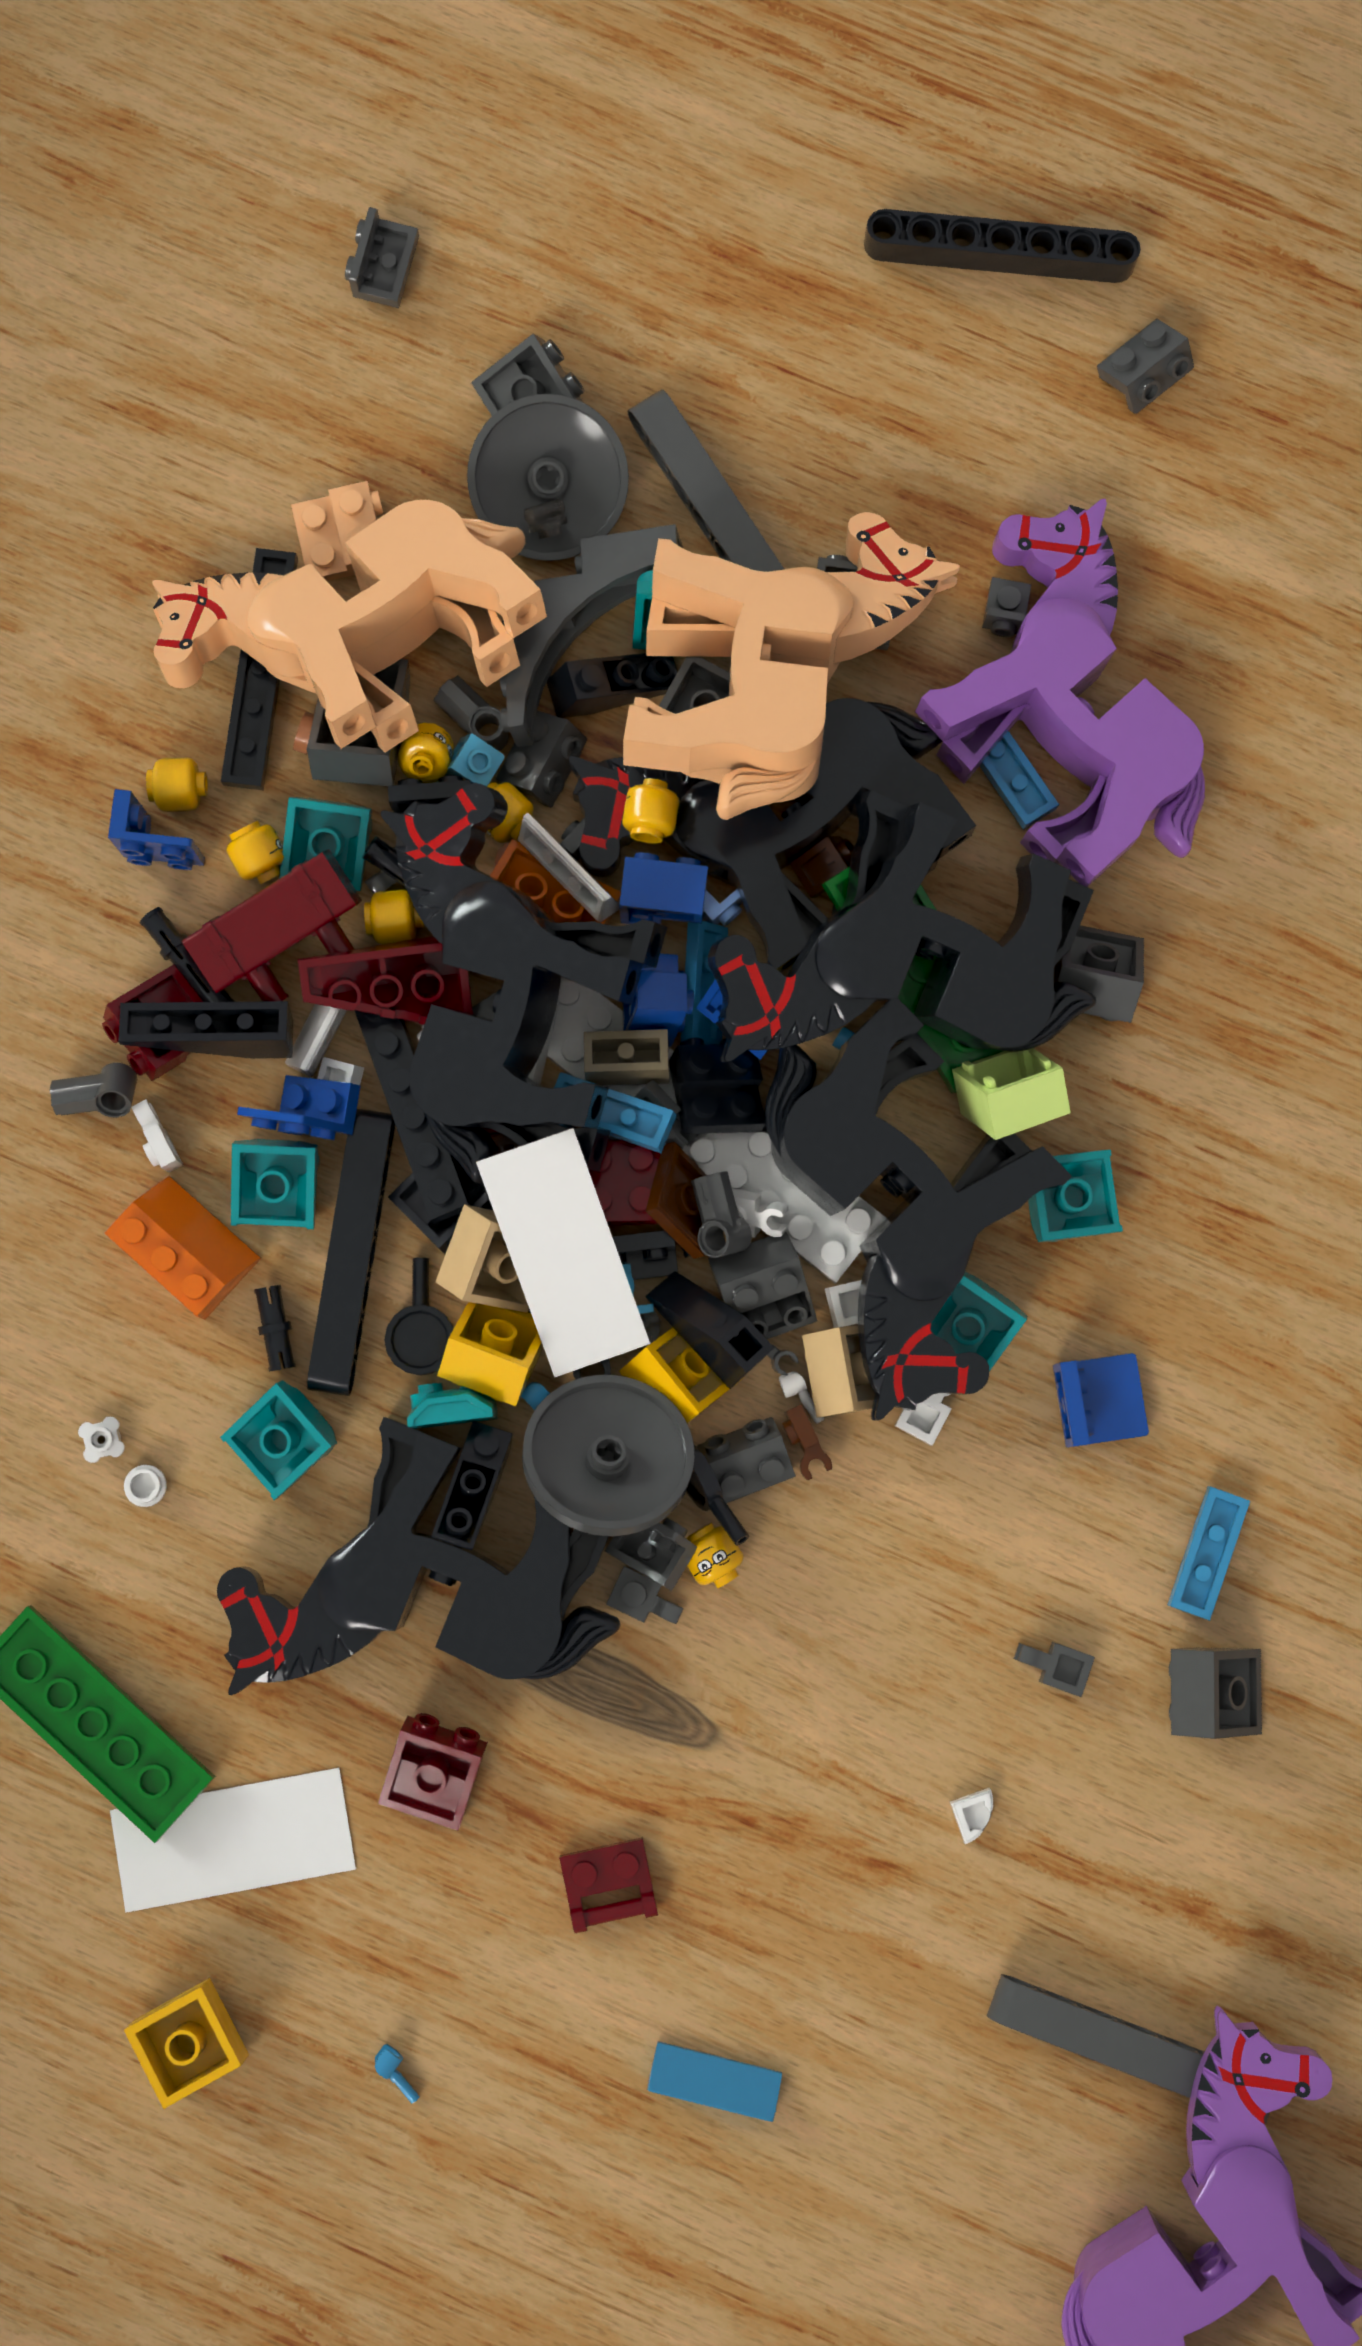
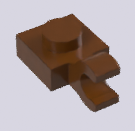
M802 1404L784 1412L788 1420L781 1423L791 1445L799 1443L804 1452L803 1458L800 1461L802 1476L806 1480L812 1479L808 1465L813 1459L821 1460L826 1471L831 1470V1459L822 1450Z

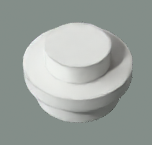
M140 1465L133 1468L127 1474L124 1481V1491L130 1502L140 1507H149L157 1504L162 1500L167 1490V1481L160 1469L152 1465Z

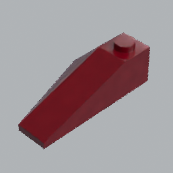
M434 936L297 959L303 1002L349 1011L356 1010L372 1013L391 1019L398 1018L418 1022L422 1025H425L431 1004L473 1014L468 970L444 964L442 944Z

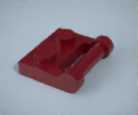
M643 1837L560 1855L559 1859L575 1934L588 1931V1926L643 1914H645L646 1918L658 1916ZM639 1885L641 1893L639 1898L584 1909L582 1897Z

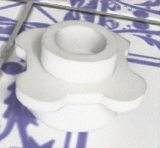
M106 1417L103 1422L96 1424L85 1422L79 1427L78 1434L83 1438L85 1444L83 1456L86 1461L96 1463L101 1457L110 1455L112 1457H119L123 1454L125 1445L121 1442V1435L118 1431L120 1423L116 1418ZM99 1436L105 1437L103 1444L98 1442Z

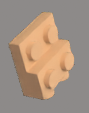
M367 481L328 489L329 496L291 504L305 566L311 564L326 581L355 575L345 542L377 520L376 516L384 514L378 490L370 492Z

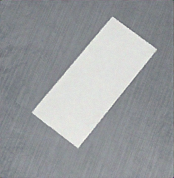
M574 1128L477 1161L478 1170L554 1377L649 1345V1338Z
M340 1768L201 1793L156 1843L151 1841L118 1809L110 1810L125 1913L356 1870Z

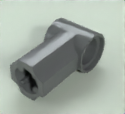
M458 675L455 678L448 679L439 688L434 698L435 704L467 734L473 733L498 751L504 749L508 743L509 732H504L500 710L490 706ZM492 723L499 726L497 732L491 736L479 734L480 729L486 724Z
M110 1063L102 1068L100 1074L53 1080L49 1090L51 1106L55 1114L61 1116L98 1111L105 1116L113 1118L125 1116L130 1112L138 1080L137 1074L126 1064Z
M728 1171L691 1180L702 1222L697 1236L702 1252L711 1258H718L746 1250L752 1239L751 1229L745 1219L739 1217Z

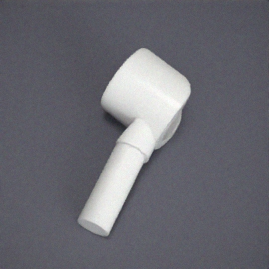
M792 1371L787 1373V1376H779V1382L785 1398L798 1394L800 1401L816 1424L825 1419L824 1417L816 1418L814 1402L807 1390L804 1378L798 1372Z

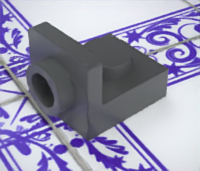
M992 577L982 628L990 629L994 635L1001 637H1013L1017 634L1027 615L1032 584Z

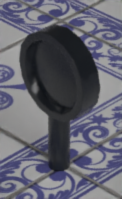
M413 1258L412 1306L406 1307L394 1315L387 1326L384 1341L387 1354L394 1365L406 1373L422 1376L439 1370L449 1336L454 1327L445 1314L429 1306V1258Z
M694 1445V1467L686 1492L703 1511L711 1510L736 1546L741 1545L749 1538V1534L724 1501L720 1484L712 1467L701 1451Z

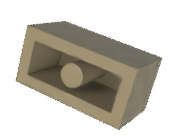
M668 1029L584 1032V1073L586 1081L601 1086L647 1084L652 1080L657 1084H670Z

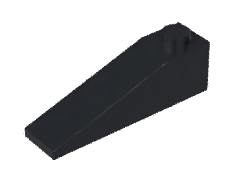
M288 1001L120 1003L118 1042L120 1045L251 1059L292 1058L293 1017Z

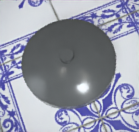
M537 394L523 397L507 404L485 423L476 437L469 456L467 482L471 503L478 519L497 525L520 528L525 535L526 544L518 555L535 560L553 561L581 554L580 539L607 535L618 521L626 502L629 473L626 455L619 437L607 420L596 410L571 397L557 394Z
M617 1375L582 1377L570 1381L551 1392L533 1412L525 1431L522 1450L523 1470L526 1481L541 1506L563 1524L578 1531L599 1536H623L637 1533L665 1519L678 1506L687 1491L695 1458L693 1438L689 1426L678 1408L664 1394L646 1383Z

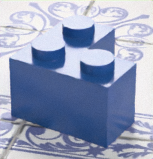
M644 852L635 853L634 857L625 856L619 903L621 923L633 924L645 919L661 924L662 919L702 924L708 866L700 865L699 860L688 857L676 858V862L660 861L658 855Z
M660 953L656 968H642L632 1005L623 1003V1031L668 1029L669 1047L672 1046L677 1033L684 1031L686 1014L691 1015L693 1011L694 992L687 989V974L683 970H678V955Z

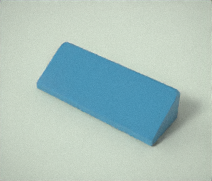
M658 2041L647 2090L773 2122L782 2072Z

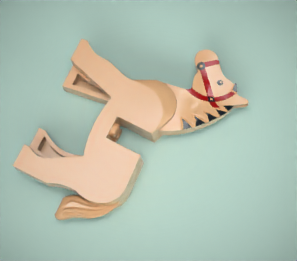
M414 500L398 505L345 542L361 591L347 602L311 564L284 576L246 572L210 576L184 585L162 580L152 581L159 598L153 610L162 628L154 647V656L166 682L170 686L188 688L200 680L203 674V665L206 662L216 659L229 646H237L262 664L274 677L316 693L321 706L326 710L325 717L334 742L340 749L371 731L376 738L378 746L385 753L417 733L419 729L411 704L376 678L374 674L408 655L441 628L457 635L471 647L479 679L488 687L520 666L514 638L545 619L547 614L541 589L511 560L522 551L526 544L523 531L518 527L497 525L480 519L461 518L451 507L433 500ZM497 613H499L503 617L505 626L497 617Z
M870 512L859 513L850 518L848 522L845 553L849 561L857 566L856 572H825L812 567H796L769 572L756 571L716 556L692 553L681 548L670 539L658 538L653 566L652 602L646 633V656L731 657L729 696L677 714L663 709L648 698L635 697L634 705H629L623 739V765L681 772L691 778L704 779L720 784L716 811L723 820H728L751 809L793 800L802 796L812 788L819 775L826 717L827 684L839 663L868 653L901 632L924 611L936 593L952 588L957 584V578L953 575L959 572L960 566L956 563L937 561L929 546L923 548L904 541L894 532L883 517Z

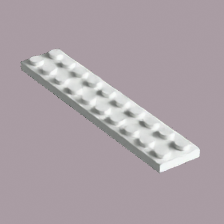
M561 976L558 996L559 1006L547 1058L569 1075L586 1080L584 1073V1032L623 1031V1011L602 994ZM669 1048V1059H670V1057L672 1056V1054H673V1052H674V1051H673L672 1049H670V1048ZM669 1068L670 1084L658 1085L677 1104ZM646 1084L605 1085V1087L635 1097ZM679 1113L677 1114V1117H676L678 1120H680ZM766 1125L761 1132L699 1134L689 1146L686 1145L682 1149L706 1175L728 1171L732 1188L760 1193L761 1205L768 1206L772 1202L787 1204L788 1211L783 1217L772 1215L773 1219L778 1223L788 1225L786 1232L797 1254L834 1284H836L861 1252L859 1246L887 1219L859 1196L845 1210L829 1216L778 1169L772 1156L771 1139Z

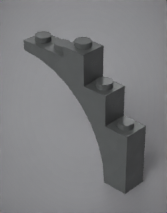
M676 524L580 539L581 555L575 556L577 574L534 581L541 589L547 617L514 638L520 666L500 678L501 691L507 701V707L501 709L502 726L505 733H511L517 747L529 746L534 743L535 716L541 695L558 660L572 642L595 620L622 602L636 596V585L639 576L644 572L653 570L658 538L670 539L683 548Z

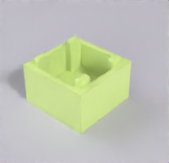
M1034 1048L1018 1052L1003 1051L972 1063L969 1061L962 1062V1066L952 1069L961 1115L995 1140L1071 1113L1063 1068Z

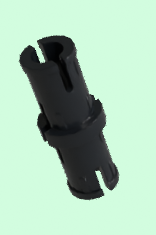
M281 1285L269 1287L272 1304H269L266 1287L254 1290L262 1323L258 1330L259 1335H264L269 1372L281 1369L279 1352L282 1356L284 1369L296 1367L288 1330L292 1329L291 1321L286 1322Z

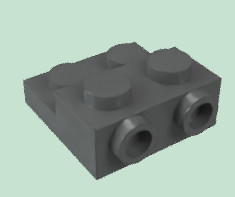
M534 333L471 382L491 416L507 404L523 397L537 394H557L583 402L580 395L585 392L577 377L572 372L566 375L559 363L564 360V356L558 346L551 339L545 342V340Z

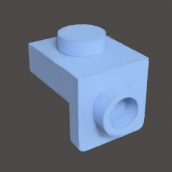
M706 889L702 919L717 925L721 922L724 926L732 922L742 911L740 908L742 899L738 889L720 904Z

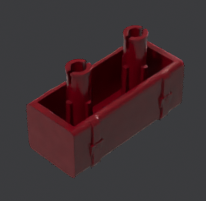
M327 849L309 861L306 860L293 867L290 873L225 914L209 920L202 925L201 929L183 939L182 943L215 993L220 992L242 978L243 980L248 979L262 1002L283 1001L289 995L285 993L269 968L270 960L310 934L313 937L318 936L329 954L354 950L338 921L341 920L339 916L362 902V899L332 852Z

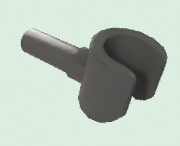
M772 1345L774 1349L767 1355L771 1359L772 1368L775 1372L787 1376L788 1374L779 1367V1359L784 1355H788L792 1361L798 1364V1357L791 1351L779 1350L776 1346Z

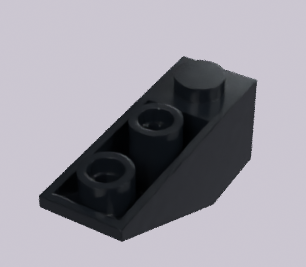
M646 653L566 661L548 678L547 686L557 717L591 715L634 703L635 697L649 699L666 694L677 674V669L673 656H646Z
M676 1271L671 1273L645 1296L729 1389L737 1384L774 1349L747 1317Z
M472 1421L431 1538L471 1551L473 1550L511 1450L513 1433Z

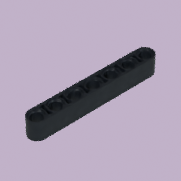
M880 209L872 213L867 222L864 239V249L868 256L883 262L1110 283L1123 282L1132 275L1141 250L1137 237L1126 231L893 209ZM883 231L891 235V237L881 239L875 233ZM918 235H923L928 237L931 241L922 243L917 241L914 237ZM964 239L967 242H969L970 245L960 246L957 245L954 242V240ZM1001 242L1006 244L1009 249L1000 250L993 244ZM1033 247H1044L1048 250V253H1038ZM1082 250L1088 256L1078 257L1072 251ZM1112 254H1122L1127 260H1116Z
M357 1109L353 1135L347 1134L308 1371L307 1389L311 1391L350 1396L352 1392L395 1131V1122L391 1113Z

